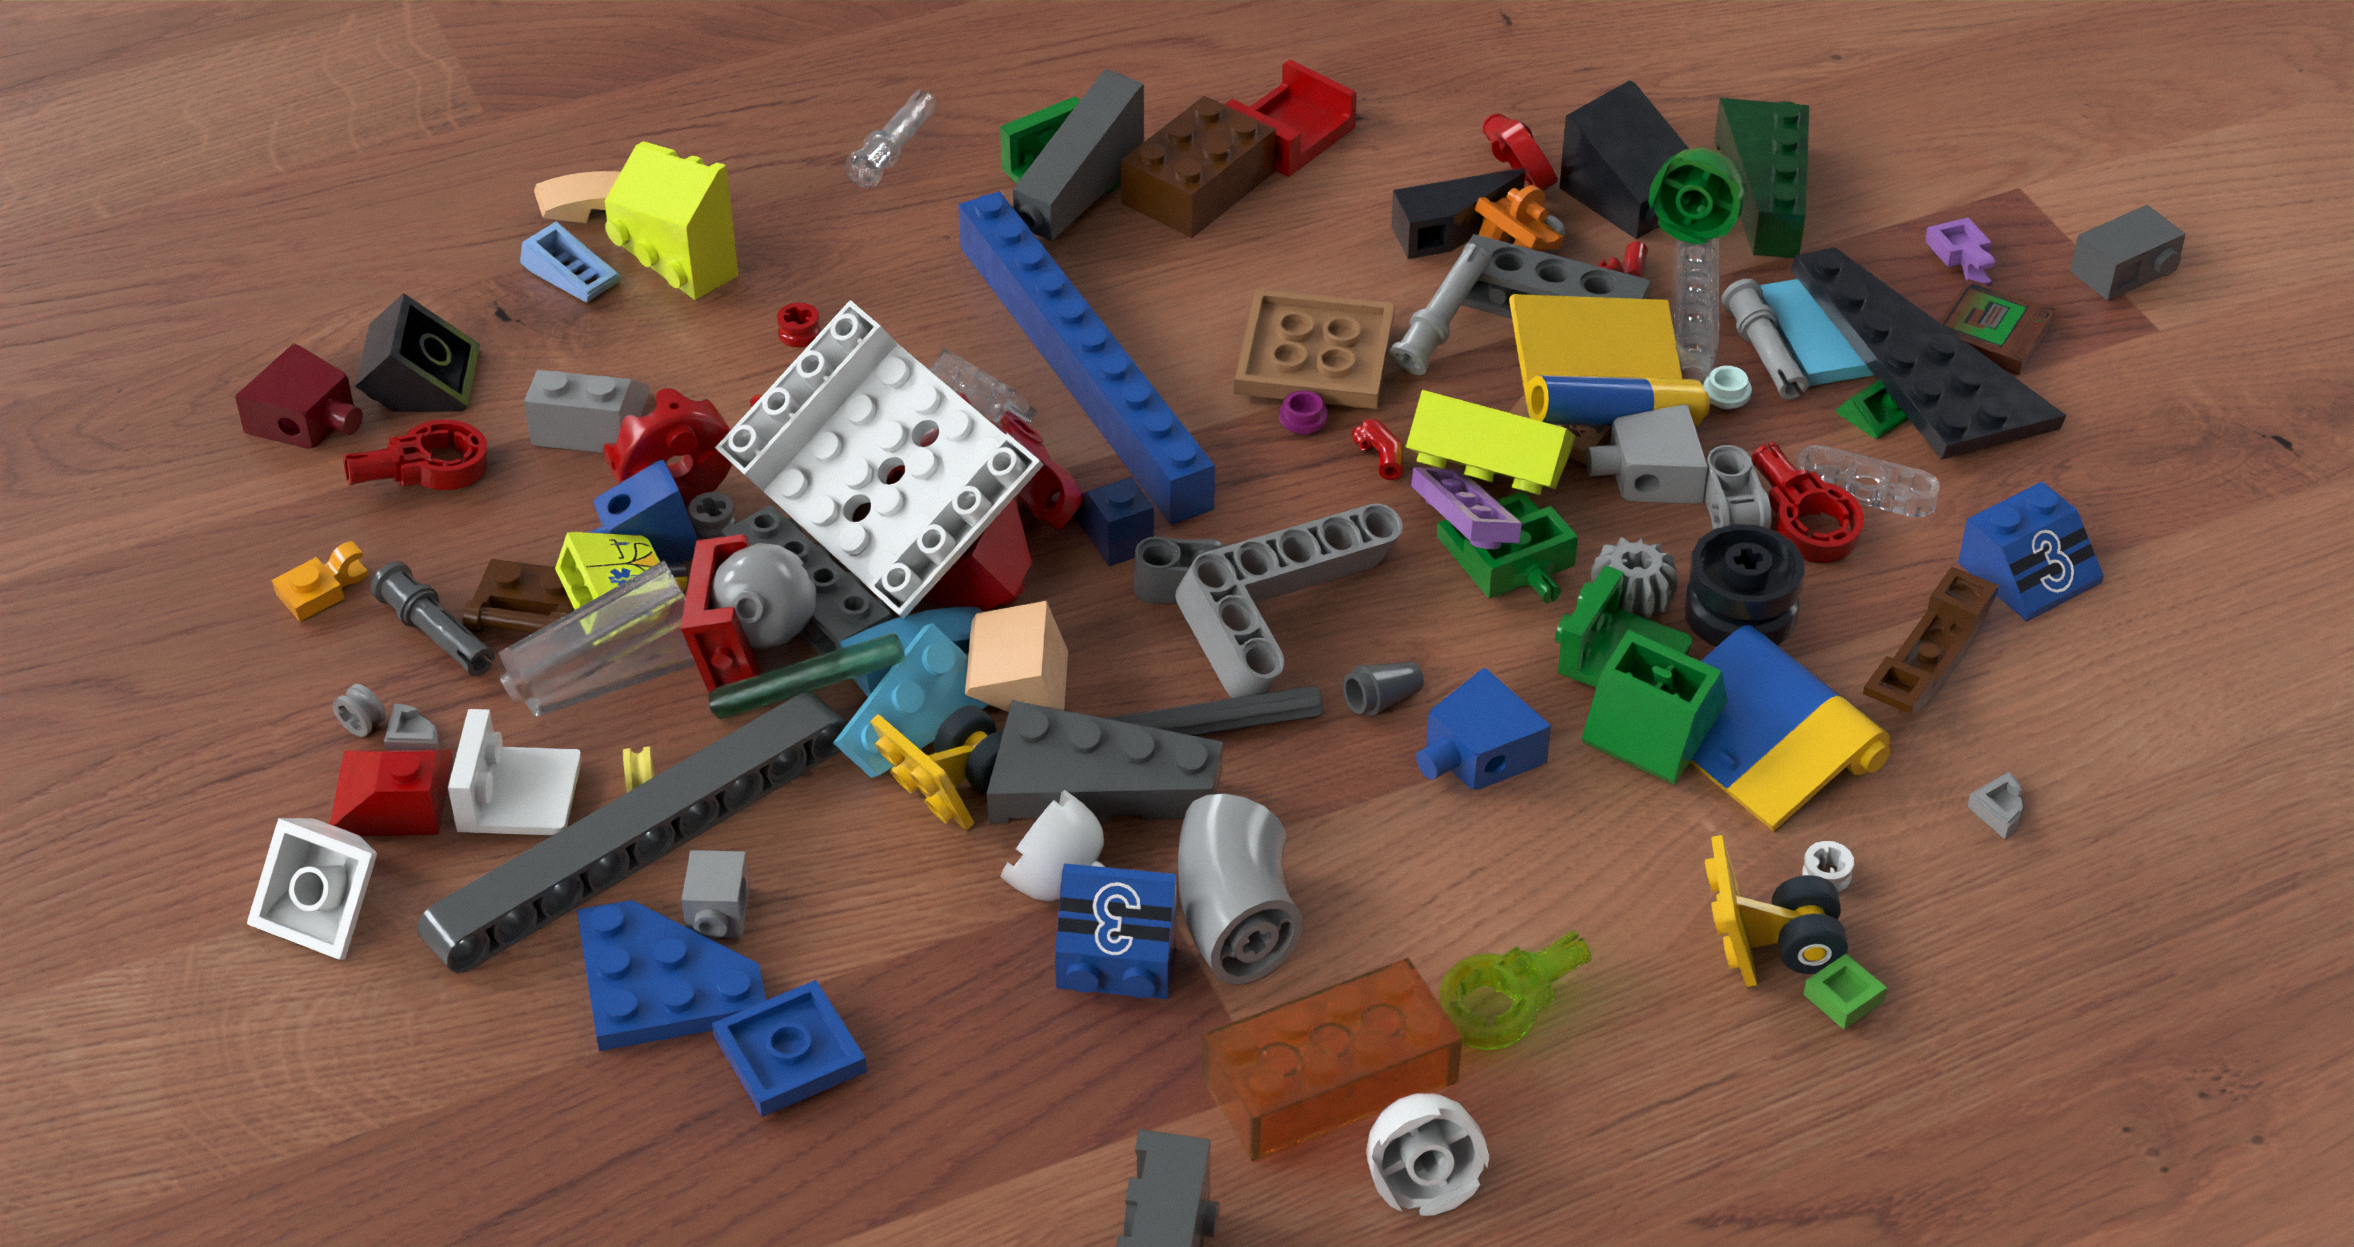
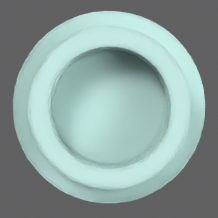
M1734 366L1715 368L1710 373V376L1706 378L1703 385L1709 394L1710 403L1721 409L1741 407L1751 397L1752 387L1748 381L1747 374Z

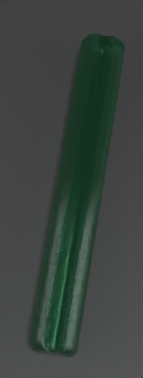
M890 633L725 685L709 692V708L717 719H724L794 697L803 692H810L890 667L904 661V646L901 639L895 633Z

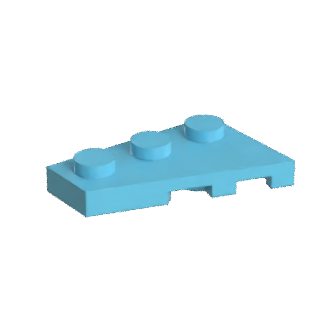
M933 623L924 626L834 740L833 744L869 777L873 778L893 767L875 747L879 737L870 721L877 714L921 749L935 740L942 723L957 709L968 705L978 706L981 709L985 708L989 704L965 695L968 656Z

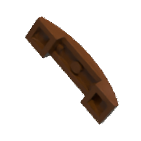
M1951 567L1930 595L1928 611L1893 658L1885 657L1864 686L1863 694L1909 714H1913L1923 708L1943 686L1967 651L1998 593L1999 585Z

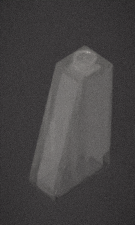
M662 561L498 652L507 670V673L499 676L512 701L516 704L524 700L533 715L537 717L694 666L696 663L680 629L686 596L666 562Z

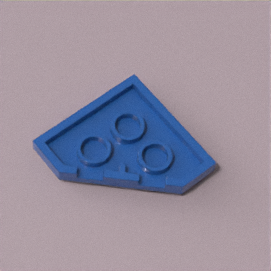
M633 900L577 909L599 1051L713 1031V1022L766 1001L759 963Z

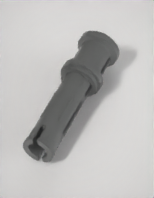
M390 562L375 574L370 587L371 595L380 603L390 604L396 610L397 618L405 626L419 627L471 676H480L488 671L492 663L487 661L482 654L489 660H494L495 652L474 636L453 615L447 612L439 604L438 593L430 585L417 582L413 578L412 570L404 562Z

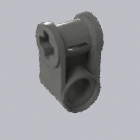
M1155 536L1142 540L1135 550L1133 581L1135 595L1140 600L1150 604H1177L1175 598L1176 589L1195 558L1202 553L1222 548L1226 545L1214 539H1169Z

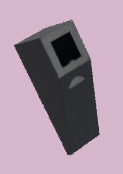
M1524 168L1393 190L1391 226L1407 258L1411 259L1452 252L1468 242L1473 234L1478 235L1484 219L1483 215L1474 210L1479 197H1485L1493 203L1503 197H1507L1508 192L1512 188L1521 191L1525 183Z

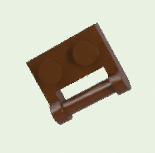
M491 559L473 599L468 600L465 605L463 625L468 630L482 632L487 627L547 635L549 641L565 643L570 636L578 615L555 567Z

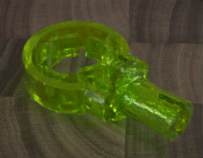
M1571 930L1566 935L1557 939V941L1536 953L1526 950L1521 951L1516 946L1502 955L1491 953L1477 954L1459 961L1446 973L1440 986V1010L1445 1028L1457 1041L1475 1049L1495 1050L1518 1042L1533 1027L1537 1011L1554 1001V990L1551 984L1591 961V953L1583 938L1575 942L1579 938V934ZM1478 987H1494V991L1506 994L1513 1002L1505 1013L1494 1017L1493 1027H1487L1486 1017L1476 1016L1465 1007L1463 995H1469L1472 990ZM1455 994L1456 1001H1451L1453 995Z

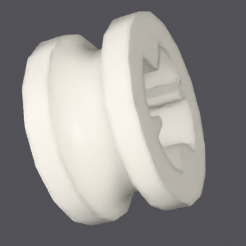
M1834 841L1817 842L1810 846L1805 853L1802 876L1814 875L1823 877L1832 882L1837 891L1841 892L1851 882L1854 857L1850 850L1842 844ZM1826 863L1835 865L1837 872L1833 868H1830V873L1821 871L1819 864L1823 868H1826Z

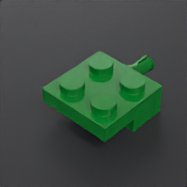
M1524 491L1496 500L1522 523L1519 543L1501 542V547L1498 549L1479 548L1471 545L1470 540L1447 519L1437 523L1438 540L1489 599L1527 585L1537 592L1544 603H1550V599L1554 602L1560 596L1561 588L1549 576L1575 566L1577 534L1552 506L1540 510Z

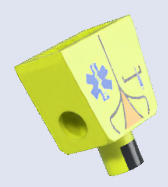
M568 532L555 567L588 638H596L656 623L662 616L669 594L683 592L687 586L685 565L681 561L660 563L649 539L641 535Z

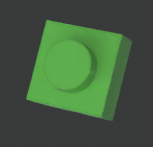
M1845 954L1807 979L1803 995L1841 1028L1846 1029L1884 1003L1887 987L1848 954Z

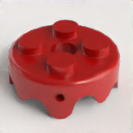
M663 388L655 396L656 407L654 411L644 417L626 416L621 423L616 443L605 444L603 451L606 462L617 484L662 459L666 464L673 456H684L679 462L666 466L687 508L696 496L713 492L727 477L733 464L715 447L731 430L722 415L709 400H691L675 389Z

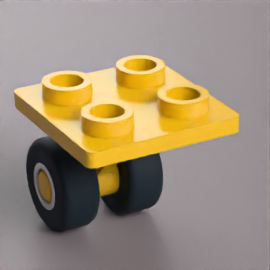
M964 706L954 711L945 719L935 737L934 748L936 753L926 755L889 722L877 714L870 721L879 737L875 747L894 766L890 770L892 776L910 794H913L917 789L927 797L924 801L928 808L942 822L947 824L953 819L967 831L974 824V821L955 788L967 778L968 782L984 795L987 794L1004 731L996 732L994 720L978 706Z
M1723 835L1711 837L1714 857L1705 859V867L1711 891H1720L1719 894H1716L1717 901L1711 902L1714 922L1718 935L1729 934V936L1723 937L1727 962L1730 970L1740 968L1746 988L1758 985L1752 948L1778 943L1782 962L1789 969L1803 974H1816L1848 953L1846 932L1843 925L1838 921L1841 913L1839 894L1832 882L1820 876H1798L1783 882L1776 888L1772 895V905L1742 896Z

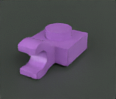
M1968 217L1927 228L1926 243L1947 267L1961 265L1966 281L1971 279L1992 286V281L1984 270L1995 267V260L1990 254L1991 241Z

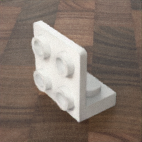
M468 709L448 786L457 832L555 835L567 828L582 762L580 750L503 747L501 732H494L490 710Z

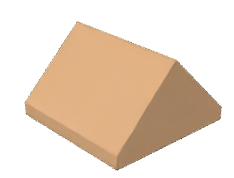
M1047 601L977 613L971 621L965 695L1007 712L1010 710L1012 700L1064 710L1068 650Z

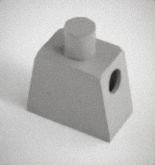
M1687 404L1618 417L1612 422L1610 445L1587 447L1586 468L1589 477L1615 475L1621 497L1627 501L1703 503L1708 466Z

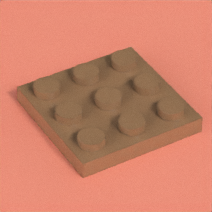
M1255 289L1234 378V394L1259 398L1286 399L1293 392L1310 391L1319 395L1323 404L1377 409L1394 321L1395 303Z

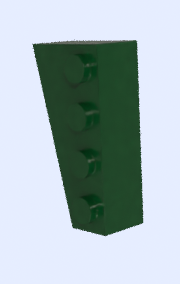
M1719 98L1714 142L1717 150H1721V153L1729 158L1742 174L1746 191L1740 218L1753 255L1795 258V256L1800 255L1806 218L1809 105L1796 104L1790 101L1767 102Z

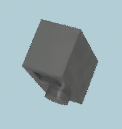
M2145 205L2079 234L2070 272L2107 301L2112 300L2176 271L2181 261V251L2186 233L2149 205Z

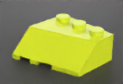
M645 141L637 144L604 201L607 216L606 232L615 245L622 246L637 257L642 265L650 267L659 273L672 287L679 288L688 296L697 300L738 276L727 166L721 163L706 166L700 157L692 155L682 159L679 158L675 150Z
M1422 390L1406 448L1418 453L1416 462L1445 469L1447 462L1466 466L1464 475L1493 482L1495 474L1514 479L1512 488L1541 495L1542 487L1556 489L1574 446L1576 435L1564 427Z

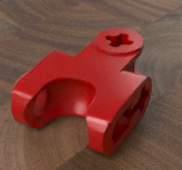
M1005 411L1000 417L1002 427L993 421L990 422L1005 435L1008 433L1044 464L1016 497L1026 504L1037 518L1059 531L1083 501L1081 491L1072 474L1051 460L1043 445L1044 441L1040 434L1017 415ZM1056 492L1060 493L1058 500L1053 496Z

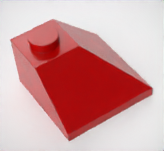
M1015 497L921 601L947 607H979L983 612H987L1000 604L1004 607L1009 606L1022 594L1025 588V584L1022 581L1032 561Z
M451 749L344 750L330 825L359 836L439 835L452 760Z

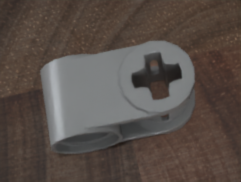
M1722 445L1711 450L1707 457L1708 468L1703 499L1710 514L1712 528L1716 529L1732 524H1746L1770 529V501L1765 489L1761 486L1752 463V458L1748 452L1734 445Z

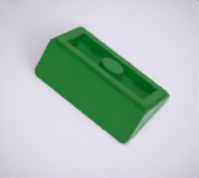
M1881 380L1855 394L1835 410L1838 415L1874 439H1877L1908 419L1887 392Z

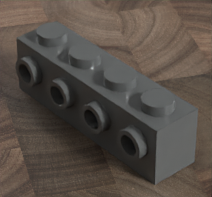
M769 505L721 531L722 537L746 535L750 545L757 543L779 545L795 553L803 562L802 567L807 571L809 579L813 578L816 587V604L808 625L797 635L843 678L849 674L844 667L839 642L868 628L894 619L892 611L883 600H876L870 595L853 573H846L832 560L825 547L815 545L803 534L795 520L792 518L787 519L774 506Z

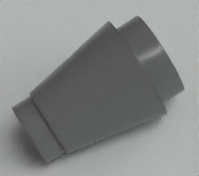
M1414 661L1358 665L1353 669L1352 673L1344 677V698L1348 707L1354 713L1374 716L1413 693L1420 691L1424 684L1423 674L1418 664Z

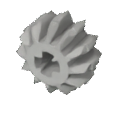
M1621 537L1616 546L1604 545L1599 557L1595 558V564L1592 565L1591 580L1593 582L1605 565L1624 572L1620 609L1635 615L1639 614L1648 620L1653 611L1665 613L1667 605L1670 603V600H1673L1674 593L1677 592L1679 578L1676 577L1677 570L1674 563V555L1664 553L1661 543L1649 546L1644 544L1642 537L1637 543H1630Z

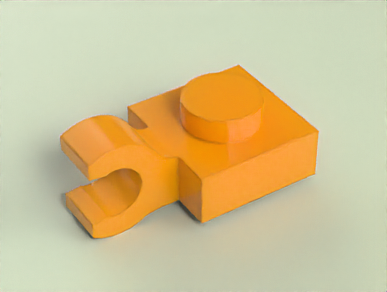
M353 541L343 543L333 551L325 565L315 557L273 579L272 584L275 593L298 621L302 622L344 600L342 588L350 584L359 583L369 575L368 570L359 561L363 557V552Z

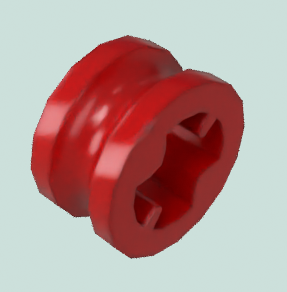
M796 302L788 304L778 311L776 317L779 326L778 336L785 345L790 347L809 346L820 334V326L818 324L819 313L814 306Z

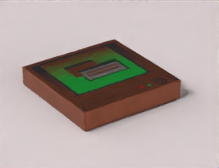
M1968 279L1939 323L1999 367L2020 374L2053 324L2056 308Z

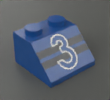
M2043 481L1968 518L1966 521L1958 563L1970 574L1999 585L1996 596L2025 621H2029L2101 584L2103 581V572L2078 510Z
M1064 863L1055 946L1056 988L1075 990L1082 993L1099 992L1129 995L1135 998L1168 999L1176 954V874Z

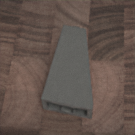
M1109 69L1104 70L1013 188L1014 210L1032 233L1050 241L1054 240L1121 178V159L1144 142V84Z

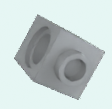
M690 850L681 899L685 927L709 939L742 938L750 891L746 852Z

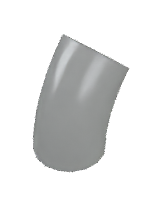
M1230 794L1206 795L1193 801L1187 809L1179 841L1178 881L1180 902L1186 925L1197 949L1220 981L1236 985L1251 983L1265 977L1285 962L1296 948L1302 934L1303 916L1292 901L1283 877L1282 858L1286 844V831L1282 823L1265 806L1248 798Z

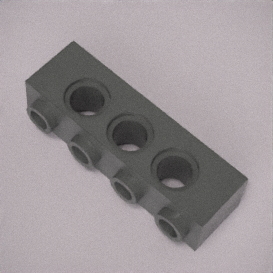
M1473 234L1468 244L1477 245L1472 255L1476 256L1480 248H1483L1490 255L1491 262L1484 269L1461 304L1466 307L1512 319L1509 298L1513 294L1649 299L1651 280L1476 234Z

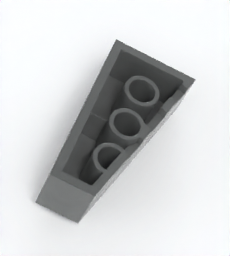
M1012 700L986 794L989 824L1008 823V818H1035L1036 822L1053 800L1059 803L1061 792L1064 790L1081 801L1097 817L1098 821H1111V816L1139 815L1141 820L1184 819L1186 811L1193 801L1206 795L1217 794L1222 774L1223 742Z
M1139 1129L1135 1146L1137 1178H1129L1125 1198L1127 1207L1124 1221V1236L1118 1235L1116 1247H1203L1204 1237L1215 1238L1220 1202L1210 1201L1211 1139Z

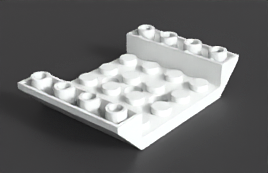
M851 300L715 447L903 619L1044 465L1008 433L1005 435L902 348L875 320ZM939 428V436L936 441L930 446L921 447L920 443L923 435L931 429ZM905 466L903 477L898 482L887 485L886 480L889 472L895 467ZM864 503H871V509L867 517L859 522H853V513L857 507Z

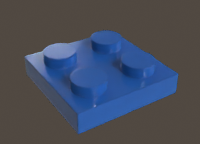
M817 980L712 1023L716 1042L761 1117L867 1072L866 1057Z

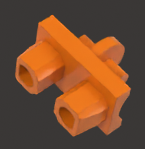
M1534 185L1526 186L1521 191L1512 188L1508 192L1507 197H1503L1493 203L1485 197H1479L1474 209L1484 216L1479 236L1508 243L1512 236L1516 239L1514 245L1541 252L1549 249H1560L1565 239L1563 235L1543 222L1548 216V210L1543 208L1545 193Z

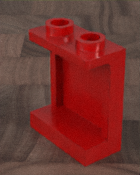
M1291 59L1282 65L1281 84L1250 107L1233 98L1223 104L1275 128V171L1287 177L1293 175L1352 131L1356 125V92Z
M743 534L697 540L695 544L680 629L712 701L762 695L764 678L735 608L726 607L711 610L709 608L712 580L719 566L736 551L750 546L747 536Z

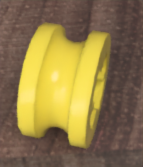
M651 746L643 747V751L640 753L632 752L631 748L623 749L625 783L628 793L655 777Z

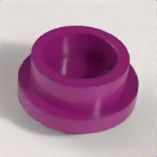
M1296 391L1289 394L1281 405L1279 421L1285 429L1300 435L1311 434L1325 426L1328 415L1327 408L1319 395L1310 391Z

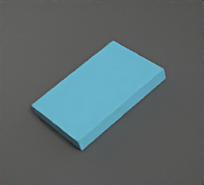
M1798 279L1760 285L1763 289L1762 299L1764 303L1772 307L1778 316L1777 330L1802 374L1807 378L1809 386L1874 375Z

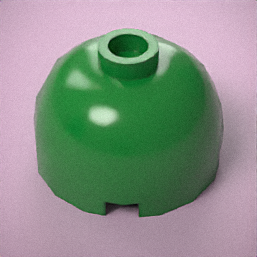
M1699 147L1682 150L1663 164L1651 183L1648 201L1650 208L1654 207V211L1659 217L1658 224L1664 232L1678 241L1698 245L1705 244L1708 239L1717 238L1720 235V238H1722L1731 231L1742 213L1746 189L1742 174L1729 158L1718 151Z

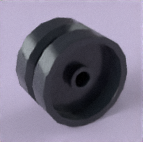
M1732 524L1713 529L1699 539L1692 551L1689 569L1690 582L1687 585L1685 598V619L1694 634L1711 646L1717 647L1740 627L1751 625L1777 646L1790 637L1797 622L1799 610L1798 597L1802 591L1805 575L1804 557L1796 545L1782 534L1758 525Z

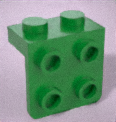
M1076 96L1000 126L1002 170L1016 184L1080 102L1079 98ZM1121 178L1106 192L1120 187Z
M1605 565L1593 583L1587 581L1582 587L1576 609L1572 615L1564 614L1559 622L1555 634V642L1560 644L1558 674L1597 688L1603 668L1628 629L1685 655H1688L1691 650L1692 638L1684 632L1621 610L1620 601L1624 572Z

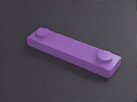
M1413 467L1411 487L1426 500L1427 504L1432 505L1469 539L1471 545L1484 549H1498L1501 547V542L1519 543L1522 523L1470 477L1464 475L1462 470Z

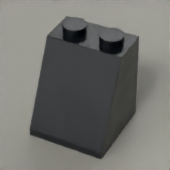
M1629 80L1566 115L1559 188L1633 238L1638 239L1660 227L1658 224L1659 217L1656 215L1654 207L1650 208L1648 201L1652 181L1669 158L1689 148L1637 84Z

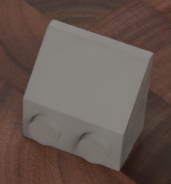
M537 370L524 399L531 445L604 453L603 448L605 444L616 443L623 419L628 415L641 416L650 393L649 384L632 379Z

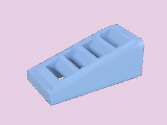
M558 222L552 223L522 242L520 264L533 274L586 303L620 282L621 275ZM565 262L571 263L566 267L563 265ZM579 269H582L584 271L578 276L574 274V272L578 271ZM593 276L596 277V278H598L597 280H595L594 282H592V283L589 284V285H587L586 283H584L585 281L589 280V279L592 278Z

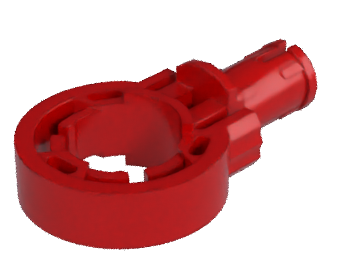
M1494 113L1485 119L1482 131L1486 134L1485 137L1490 140L1492 154L1498 161L1502 163L1508 161L1512 169L1524 168L1527 184L1529 186H1537L1543 192L1558 182L1552 166L1534 141L1531 130L1524 123L1515 118L1511 120L1500 113Z
M449 419L427 421L413 427L406 435L390 437L387 448L344 454V472L348 485L392 478L393 482H397L402 487L419 484L435 490L460 489L475 483L484 475L487 468V441L477 428L465 422ZM449 443H452L456 451L464 454L463 463L460 459L453 461L436 459L432 457L430 452L438 448H448Z
M1771 441L1768 443L1771 452L1765 444L1756 449L1751 456L1752 463L1772 487L1768 498L1770 507L1777 514L1775 531L1792 541L1804 559L1819 563L1834 562L1852 553L1858 544L1864 525V513L1857 499L1847 490L1835 484L1824 482L1815 471L1797 470L1786 458L1776 442ZM1822 512L1835 517L1841 527L1829 534L1814 532L1812 538L1806 536L1808 528L1800 522L1799 518L1811 514L1821 515ZM1849 524L1851 526L1852 532L1847 531Z

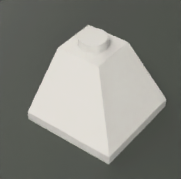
M278 818L247 924L333 958L345 960L377 852L359 835L314 818Z

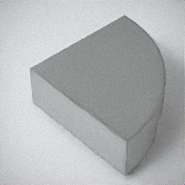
M394 703L384 739L385 749H440L435 725L419 715L418 709L409 705Z
M2007 772L1971 793L1967 807L2001 837L2006 839L2015 832L2021 820L2023 812L2021 785L2010 772Z

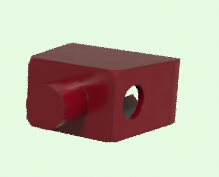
M295 343L235 395L244 433L306 449L318 446L334 430L347 435L354 434L359 429L363 417L361 409L354 406L346 374Z

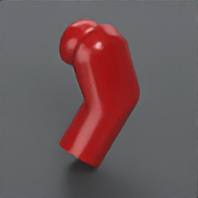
M1631 242L1626 247L1623 263L1616 257H1610L1608 265L1603 259L1598 266L1643 278L1649 251L1648 247L1642 242Z
M1365 419L1363 425H1358L1353 429L1352 438L1354 443H1360L1359 449L1367 451L1374 446L1379 453V475L1383 479L1396 480L1400 478L1403 474L1402 442L1380 420Z

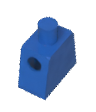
M663 459L595 498L593 505L602 526L587 533L644 536L649 539L660 563L685 562L693 559L695 544L698 538L680 491Z
M1483 668L1432 708L1428 715L1427 747L1417 752L1416 761L1421 772L1430 780H1434L1448 771H1452L1470 789L1479 790L1547 763L1551 725L1487 668Z

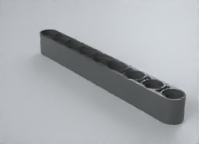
M813 692L800 693L433 904L420 917L417 924V934L450 971L463 973L471 970L833 757L840 751L833 742L848 723Z

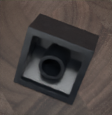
M403 293L369 324L355 387L393 412H462L469 405L480 344Z

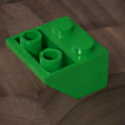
M1628 629L1601 672L1582 734V742L1672 785H1676L1728 702L1722 671Z

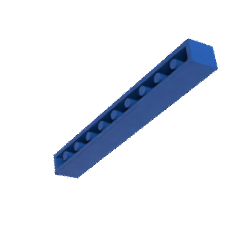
M999 191L958 204L961 249L1169 524L1172 525L1214 510L1215 465L1003 194Z

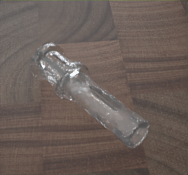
M922 90L915 91L908 102L900 108L883 129L870 132L863 140V147L860 150L853 151L846 158L844 165L846 173L855 184L864 188H872L881 181L885 168L893 167L899 161L901 147L909 141L919 130L920 126L937 110V103L934 97L928 92H925L922 96Z

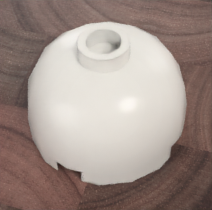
M1064 790L1061 792L1059 803L1055 800L1051 802L1017 846L1016 850L1023 854L1015 866L1007 862L1000 877L1018 891L1033 899L1048 902L1060 900L1064 863L1105 867L1097 861L1104 846L1103 829L1097 817L1081 801Z
M1416 1093L1400 1098L1384 1109L1370 1130L1366 1150L1372 1179L1381 1197L1392 1208L1402 1211L1400 1205L1408 1209L1421 1207L1419 1214L1428 1216L1455 1209L1473 1196L1480 1186L1478 1177L1483 1171L1484 1163L1488 1167L1489 1162L1485 1138L1479 1125L1460 1103L1438 1094Z

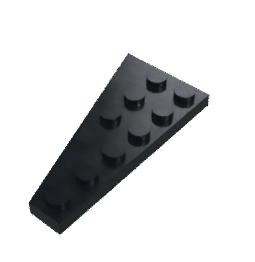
M1832 247L1795 256L1791 271L1875 377L1883 382L1887 392L1941 460L2061 429L2066 414L1837 248Z

